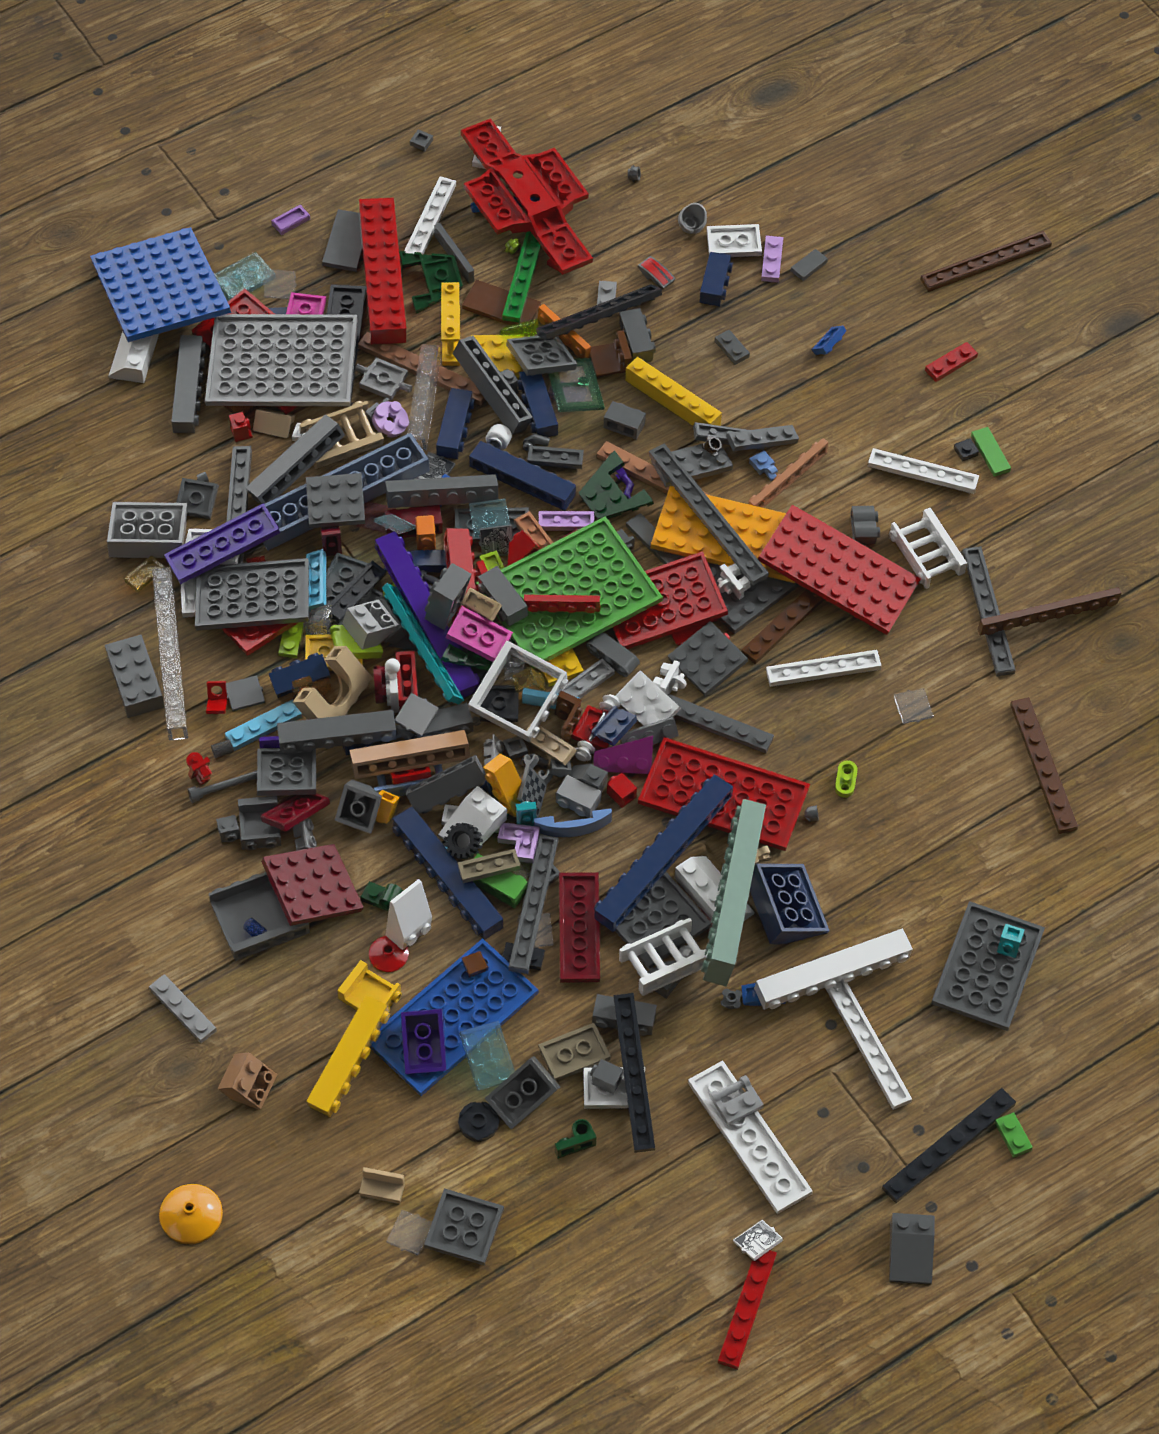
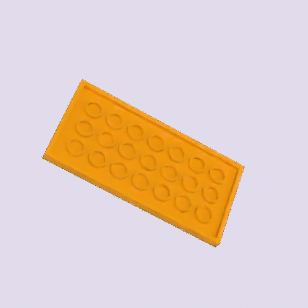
M670 486L650 548L684 557L703 551L709 563L725 564L727 567L735 564L673 486ZM706 494L758 559L786 513ZM761 563L764 566V568L768 571V577L795 583L791 579L785 577L779 572Z

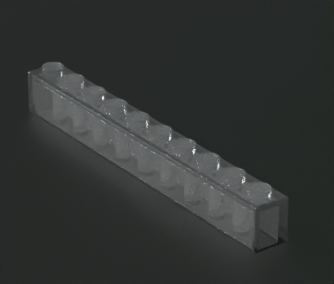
M171 567L152 569L169 741L188 739Z

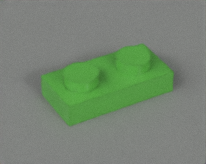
M1014 1112L995 1120V1125L1013 1158L1032 1151L1033 1147Z

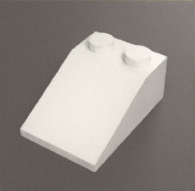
M477 786L464 798L438 836L444 840V837L448 836L447 830H451L450 827L452 825L456 826V823H467L479 829L478 832L482 834L480 838L483 839V842H480V845H482L507 820V808ZM466 833L461 834L457 839V844L461 849L466 848L470 843V838Z
M419 879L391 900L389 905L386 936L402 950L408 945H413L419 936L427 934L431 929L432 914L422 882Z

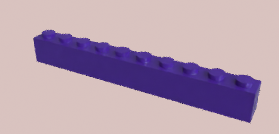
M396 531L375 539V549L440 660L449 644L463 651L461 645L445 638L451 627L448 628L447 626L443 630L425 620L426 611L424 610L429 602L427 600L430 595V589L427 582H423L421 579L422 575L418 566H414L411 553L407 552L404 548L403 538L401 536L398 537ZM441 661L463 698L476 692L480 679L477 673H473L472 667Z

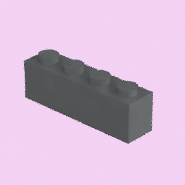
M474 755L407 788L406 796L418 814L421 812L424 814L431 811L435 805L446 804L450 801V798L456 795L457 797L464 795L472 787H481L486 781V774L479 759Z

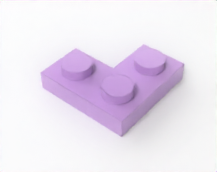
M503 823L500 826L498 843L516 845L515 850L519 862L533 863L540 827Z

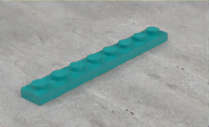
M386 583L382 587L385 593L384 597L392 604L394 614L401 619V626L408 631L410 641L417 646L419 656L427 663L426 668L434 675V681L443 690L444 698L448 702L459 705L464 701L462 695L397 587Z

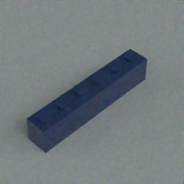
M480 441L469 456L471 468L486 475L496 474L497 480L563 511H566L576 496V485L571 481L564 480L554 473H549L537 465L526 462L522 458L510 455L507 451L497 449L489 443Z

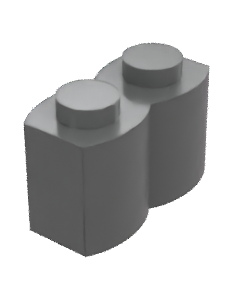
M852 506L850 519L853 540L860 544H876L877 538H880V527L876 525V522H878V511H875L874 506Z

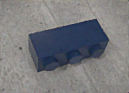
M710 252L701 286L699 303L720 307L721 301L725 300L727 290L724 288L729 285L730 276H728V273H732L733 263L730 262L731 255Z
M318 653L309 655L308 659L304 661L295 660L289 663L290 666L282 668L280 666L272 669L269 677L277 698L331 679L323 654L318 655Z

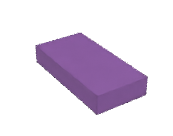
M298 205L271 221L276 230L283 235L310 220V215L301 205Z

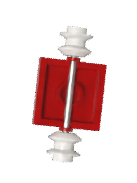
M611 694L604 695V702L599 703L601 710L587 705L571 735L572 739L579 741L577 743L579 748H575L577 750L575 753L577 759L581 761L591 760L590 754L594 753L595 748L601 750L610 747V744L600 740L599 737H593L591 731L614 706L620 707V702L616 696Z

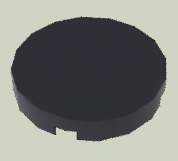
M471 1102L464 1106L459 1114V1129L464 1137L471 1141H486L497 1132L499 1116L487 1102Z

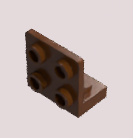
M624 330L617 331L614 343L591 347L590 357L596 377L626 372V367L632 362Z
M561 690L557 697L555 715L562 720H566L561 730L560 739L568 743L573 733L571 732L573 727H576L581 718L580 715L583 710L581 708L582 700Z

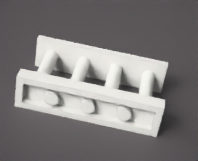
M931 508L925 509L922 520L902 529H899L895 522L891 524L889 532L891 540L896 542L916 573V576L921 578L919 583H922L925 589L929 588L931 577L950 569L955 570L958 576L965 573L967 562ZM922 528L928 529L930 535L908 543L904 537ZM933 541L940 547L917 557L913 550ZM941 555L946 556L949 561L948 563L927 571L922 564Z
M691 918L680 920L668 928L632 944H626L620 949L619 961L623 963L630 960L641 977L639 979V991L642 996L702 969L703 961L706 959V955H704L705 949L701 950L690 934L692 927ZM682 936L694 954L683 958L672 940ZM665 944L676 960V963L669 966L665 965L654 948ZM647 952L659 970L651 974L647 973L637 956Z

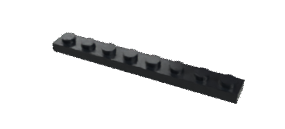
M652 284L536 328L537 336L545 340H553L556 336L568 334L574 329H581L584 325L596 323L602 318L612 317L615 313L626 311L633 306H640L643 302L653 301L656 297L662 295V289Z
M634 993L613 995L634 1153L655 1151Z
M1001 1088L882 1186V1190L895 1203L899 1202L990 1127L996 1119L1002 1117L1013 1108L1016 1101Z

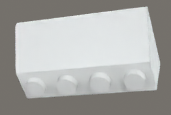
M122 331L109 378L144 383L159 334L127 342Z
M706 856L690 857L675 868V879L711 920L716 909L714 904L719 894L717 890L722 875ZM748 904L744 921L755 913Z

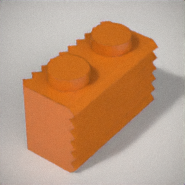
M417 516L415 518L417 550H436L434 516Z

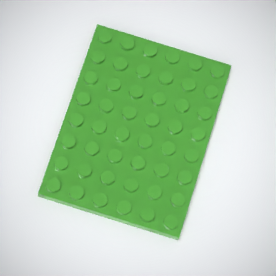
M606 516L501 569V572L523 601L524 595L600 596V612L569 613L557 611L551 613L548 611H528L527 617L511 626H508L505 621L502 622L500 620L504 628L513 632L511 638L517 646L545 661L557 657L663 601L661 593Z

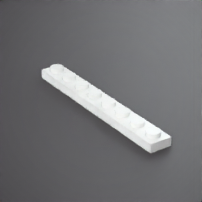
M838 982L834 987L826 989L892 1109L894 1110L911 1103L912 1098L848 983Z

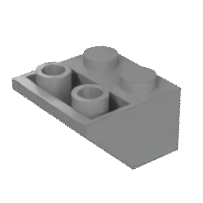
M379 599L347 608L342 623L362 650L379 645L398 628V623Z

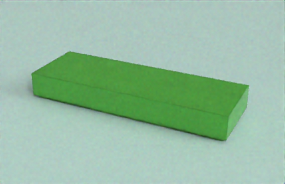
M985 427L972 431L971 437L993 476L1010 472L1011 467L990 429Z

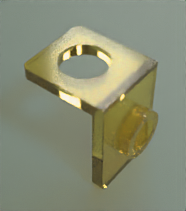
M531 667L512 676L517 692H521L523 688H528L532 685H535L541 691H546L542 674L540 672L537 673ZM522 676H527V682L524 685H519V679Z

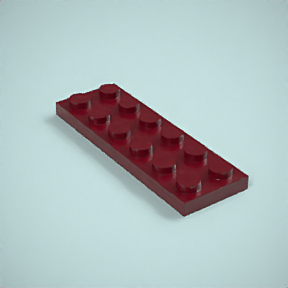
M599 872L559 873L560 983L600 982L599 922L594 919V907L599 901Z

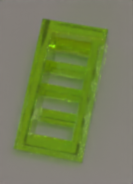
M538 319L505 326L500 330V334L508 336H535L537 334Z

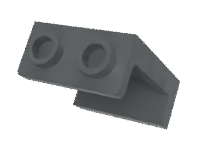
M277 796L238 799L242 850L281 846L280 829L263 823L260 817L278 805Z

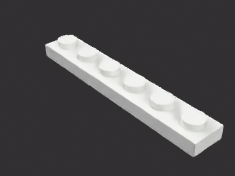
M439 177L404 250L406 253L414 254V252H421V254H424L434 233V225L439 223L456 187L455 180Z
M874 448L868 462V467L973 494L979 479V475Z
M872 650L766 667V674L771 687L881 670V662L878 651Z

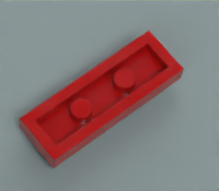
M965 342L925 366V372L937 382L976 359L978 353L968 342Z

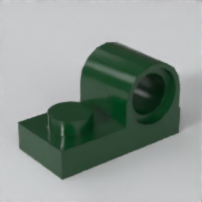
M369 881L361 895V901L389 912L390 901L404 890L396 884L389 883L385 888Z
M576 1120L572 1125V1138H562L555 1143L557 1159L596 1146V1134L587 1120ZM584 1130L586 1133L581 1135L577 1131Z

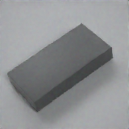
M814 249L793 265L791 272L804 281L828 262V258L817 249Z

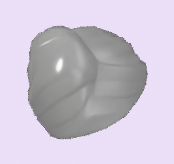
M699 203L687 205L678 215L679 226L688 234L699 233L707 222L706 210Z

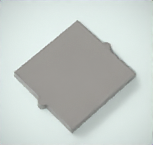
M411 693L396 716L395 722L405 727L407 731L411 730L422 737L439 708L427 702L426 698L422 699Z

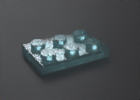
M257 252L214 274L223 294L228 300L232 299L244 288L248 292H252L276 279L275 273Z
M499 1021L460 1031L459 1035L477 1091L498 1086L515 1072Z

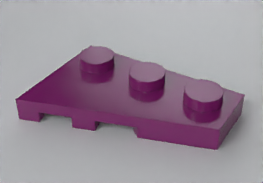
M653 735L594 751V766L607 772L649 774L652 767Z

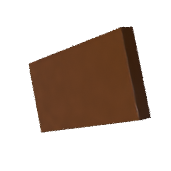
M476 280L462 304V309L527 331L538 312L539 306H541V302L527 297L520 323L502 320L509 291Z

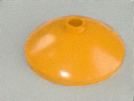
M187 1184L172 1190L163 1200L159 1212V1219L164 1232L172 1240L182 1244H197L209 1239L218 1230L223 1216L222 1205L218 1196L211 1189L198 1184ZM188 1206L193 1207L190 1211L186 1210Z

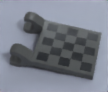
M526 754L524 756L526 766L517 799L520 803L525 801L535 802L536 818H539L546 787L553 775H551L550 770H547L546 775L543 770H540L537 774L533 768L539 761L538 756L533 754L531 759Z

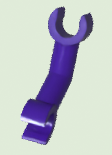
M620 468L616 471V477L626 485L624 495L627 499H630L634 483L629 479L625 470Z

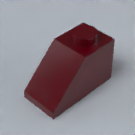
M339 526L320 528L322 546L326 556L336 555V553L342 554Z

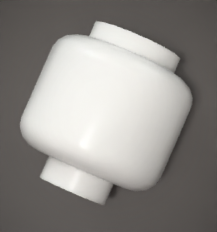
M495 424L486 435V443L493 445L497 449L504 450L507 448L512 434L506 426Z

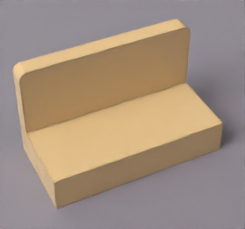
M260 407L256 409L253 431L287 438L289 436L290 424L294 422L295 415L289 413L285 415L280 411Z
M363 1168V1179L359 1196L401 1203L405 1186L404 1175Z

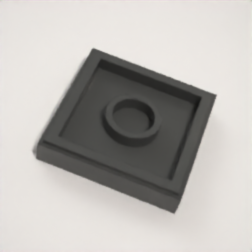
M182 478L176 503H187V516L211 520L219 485Z

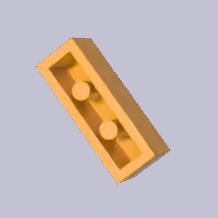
M499 754L483 767L486 774L485 778L493 788V795L500 804L507 808V814L516 817V804H520L517 798L522 781L512 760Z

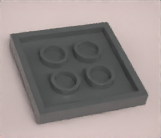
M540 336L507 339L506 346L527 376L576 370V361L558 336L553 340H545Z
M362 473L306 477L309 528L365 524Z
M711 621L668 655V659L672 663L674 660L680 662L678 667L680 671L704 696H707L748 662V658Z
M280 748L258 749L257 796L316 795V749L312 751H295L293 753H280Z
M444 1188L424 1248L485 1266L504 1211V1206Z

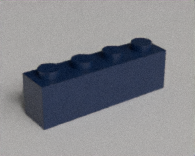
M524 371L519 372L517 388L518 391L521 390L522 403L526 404L527 410L533 417L530 422L531 432L545 437L558 435V422L542 374L527 376Z
M451 388L436 444L438 456L458 459L460 452L463 453V438H467L468 427L466 426L470 424L472 417L470 410L474 409L475 406L472 391Z

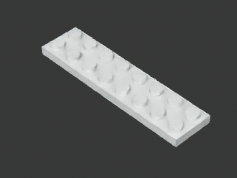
M721 1061L688 1079V1084L775 1212L779 1214L812 1195L813 1191L758 1111L727 1126L709 1095L713 1091L718 1092L737 1082L726 1064ZM740 1089L722 1098L721 1101L725 1103L743 1094L744 1091Z

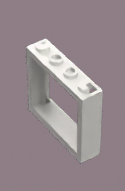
M506 641L468 704L469 710L530 742L531 738H535L539 733L540 723L542 721L545 722L548 718L550 706L556 704L559 691L561 689L564 690L567 686V672ZM511 655L558 679L528 731L480 707Z

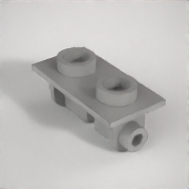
M492 734L493 740H485L484 756L491 758L484 759V765L504 751L503 742L495 734Z
M307 818L293 827L294 837L301 836V838L295 840L296 851L314 848L317 845L312 833L314 826L311 819Z

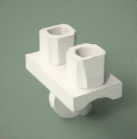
M736 563L728 567L725 564L721 565V577L717 580L720 593L727 592V594H731L733 591L740 600L744 597V591L750 588V581L745 576L739 580L736 579L741 574Z
M675 660L673 664H662L660 675L666 676L664 679L655 677L653 681L666 695L670 694L671 690L684 689L687 684L684 680L685 675L678 668L680 662Z

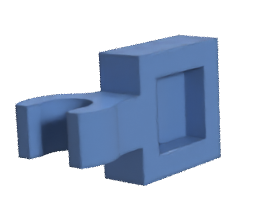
M765 450L749 458V463L759 474L765 473L771 481L774 480L777 476L775 473L778 470L775 467V462Z

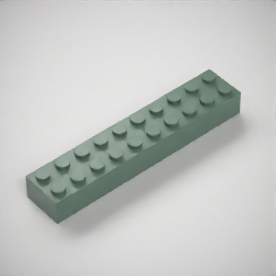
M743 799L741 806L737 805L735 815L732 818L730 825L732 830L727 840L729 845L725 851V863L721 870L722 879H720L717 890L719 894L714 904L716 909L711 919L713 924L708 934L709 944L707 943L704 954L706 959L703 961L701 972H704L703 981L727 987L734 969L764 819L765 804Z

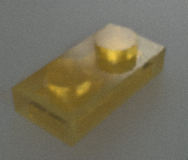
M151 555L124 577L125 583L138 593L165 570V567Z

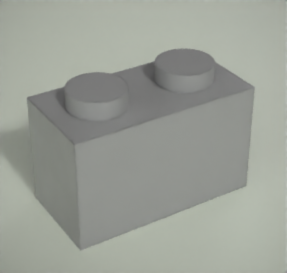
M569 775L565 777L556 792V803L563 808L575 811L580 816L591 818L592 811H595L601 802L600 790Z

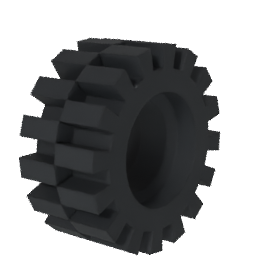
M456 823V826L452 825L450 827L451 830L446 832L448 836L444 837V840H447V843H444L445 847H448L446 849L447 852L451 853L453 857L460 859L473 858L474 854H478L479 851L477 850L482 848L480 842H483V839L480 838L482 834L478 832L479 829L467 823ZM466 833L470 838V843L466 848L461 849L457 844V839L461 834Z

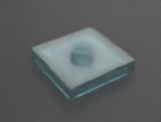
M506 499L469 503L474 537H480V528L510 525Z

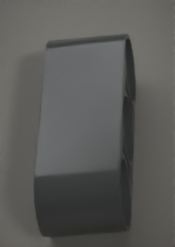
M604 632L591 638L586 643V648L592 655L599 660L603 658L623 677H627L640 664L636 655Z

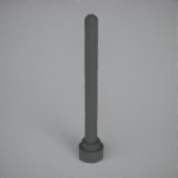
M257 771L203 788H196V786L187 788L192 803L200 801L204 795L257 779Z

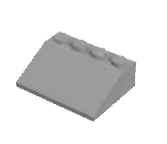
M113 502L107 538L109 557L165 558L164 554L185 544L187 503Z

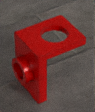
M207 681L208 702L206 714H225L227 707L226 681ZM214 686H219L222 688V693L214 694L211 689Z

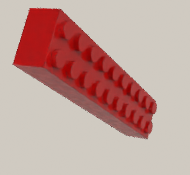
M394 198L359 199L371 345L406 343V318Z

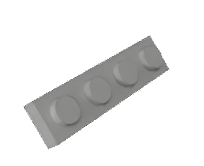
M165 974L149 986V990L200 1043H203L217 1031L216 1027Z

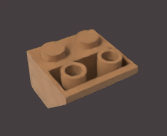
M249 1052L234 1054L218 1090L234 1101L261 1109L277 1077V1073Z

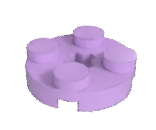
M397 401L379 404L372 416L375 429L379 433L387 434V437L400 436L409 425L408 415ZM389 416L392 417L394 423L391 420L388 421L387 418Z

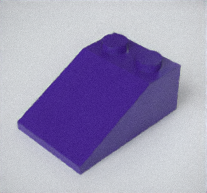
M443 1009L401 1012L405 1074L447 1071Z

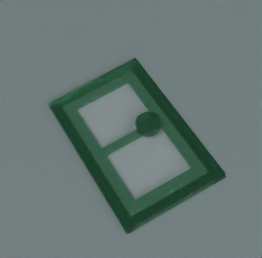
M591 358L574 359L577 363L576 370L548 374L558 412L605 409Z

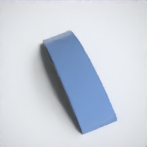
M612 810L592 811V818L554 823L553 816L534 818V826L540 827V834L547 836H581L597 831L612 821Z

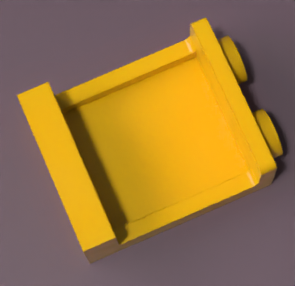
M362 960L359 961L337 990L338 999L355 1010H358L366 995L386 1004L389 1010L392 1004L397 1003L402 995L399 983L393 985L368 970L367 963Z

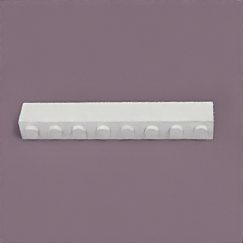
M902 928L757 980L754 990L763 1009H775L786 1001L794 1002L800 996L806 994L807 996L813 995L822 988L830 989L838 982L843 981L846 983L858 975L866 976L875 969L888 968L897 961L898 963L905 962L909 959L913 949Z

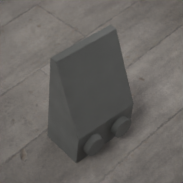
M533 1056L487 1095L485 1099L509 1128L513 1129L556 1092L560 1085L536 1057Z
M892 1213L890 1221L889 1282L932 1284L935 1235L934 1215Z

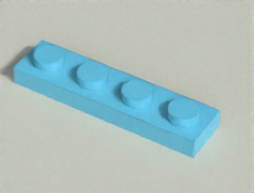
M324 549L306 554V558L309 559V612L326 607V552Z
M292 699L226 732L225 737L231 741L233 750L236 751L258 740L260 737L278 730L277 723L291 722L302 718V713L295 706Z

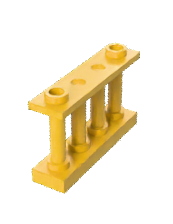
M459 282L441 283L442 366H460V363L452 354L460 340Z

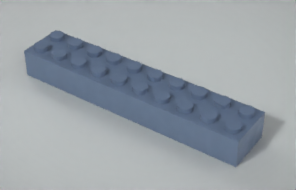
M409 433L323 476L362 473L364 503L386 493L385 481L415 479L429 472V459L413 435ZM306 484L265 503L266 508L281 532L263 542L267 550L273 549L313 529L309 528Z

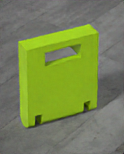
M333 625L330 627L334 646H347L357 659L382 657L383 649L381 643L362 650L343 625Z

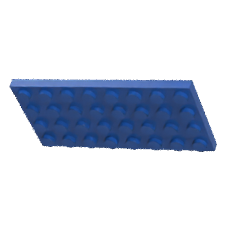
M482 938L396 1012L386 1024H383L379 1030V1038L376 1042H372L370 1048L422 1096L539 993V990L521 973L508 971L509 962ZM481 951L488 966V971L469 978L462 963V958ZM443 1009L447 1071L405 1074L401 1012Z

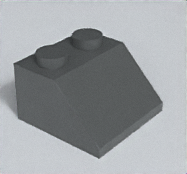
M355 780L347 782L344 785L335 821L371 834L382 796L369 785Z

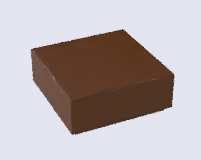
M481 951L462 958V963L469 978L488 971V966Z

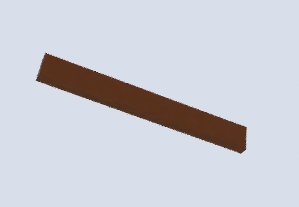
M1041 231L921 275L920 280L927 291L930 292L1051 247L1052 243L1045 232Z

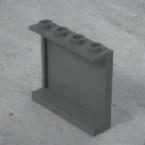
M266 872L252 875L246 880L236 881L230 886L217 888L208 893L210 904L235 961L310 933L309 923L289 925Z

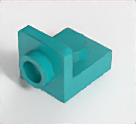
M1005 924L997 953L1016 958L1025 929Z

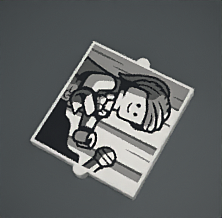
M761 1220L733 1241L741 1249L742 1253H746L755 1261L781 1243L783 1238L775 1232L774 1227H770Z

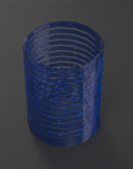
M254 918L248 919L249 921H246L243 929L252 937L267 932V929Z

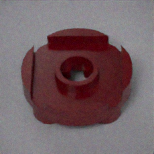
M376 665L373 666L376 704H382L387 702L385 666Z

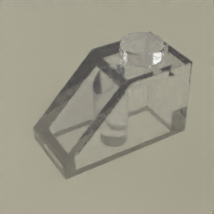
M326 604L310 611L309 622L303 623V627L306 628V635L331 634L330 627L333 626L332 605Z

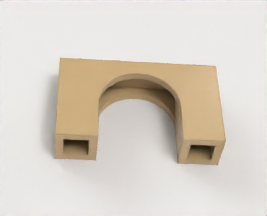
M334 646L324 659L339 679L340 691L336 701L331 705L328 704L315 688H303L294 699L293 703L307 720L347 715L351 706L357 702L359 695L368 687L372 676L347 646Z

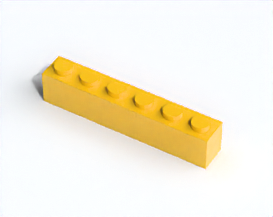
M636 357L626 367L625 381L694 426V423L697 422L721 426L722 412L639 357Z
M367 995L364 997L306 1101L309 1107L329 1117L338 1111L341 1105L339 1101L343 1095L348 1093L352 1078L356 1077L361 1069L360 1064L362 1060L367 1059L369 1056L372 1042H376L379 1038V1030L382 1024H386L389 1020L390 1010L386 1004Z

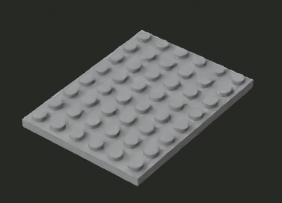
M225 314L215 317L205 397L206 406H350L358 323L357 315Z

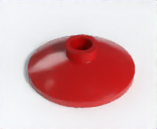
M387 936L376 939L369 949L371 964L382 972H394L401 969L406 964L409 956L408 947L402 950ZM387 949H391V950H392V951L389 952V953L385 952V950H387Z

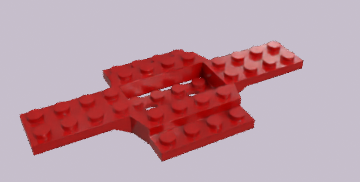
M491 118L462 129L461 136L487 170L480 177L465 182L464 189L498 235L508 230L512 233L531 231L562 275L593 263V257L565 219V215L573 210V204L588 199L589 193L555 147L538 154H518ZM518 173L522 174L523 176L521 178H515L513 174ZM500 178H502V179L505 181V183L508 185L509 189L513 192V194H514V195L516 196V198L518 199V202L521 203V205L524 207V209L526 210L527 216H526V214L523 212V210L521 209V207L518 205V203L515 201V199L513 198V196L510 194V192L508 191V189L505 187V185L502 183V181L500 180ZM535 196L540 198V200L533 202L530 198Z

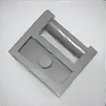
M746 1075L718 1092L713 1091L709 1094L727 1126L764 1107L763 1102ZM742 1088L746 1091L725 1103L721 1101L722 1098Z

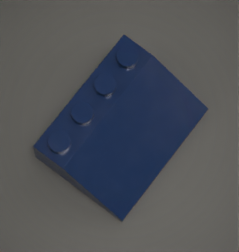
M755 864L750 893L770 944H787L826 934L830 931L804 864Z

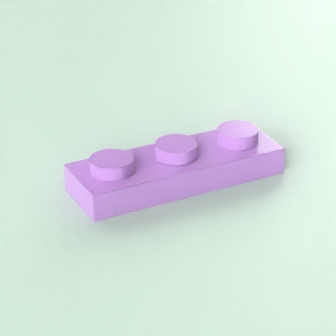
M766 236L761 281L779 282L783 237Z
M539 511V524L544 531H574L594 522V511Z

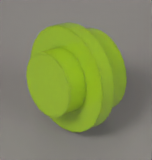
M511 238L505 245V251L511 255L514 254L521 246L519 240Z

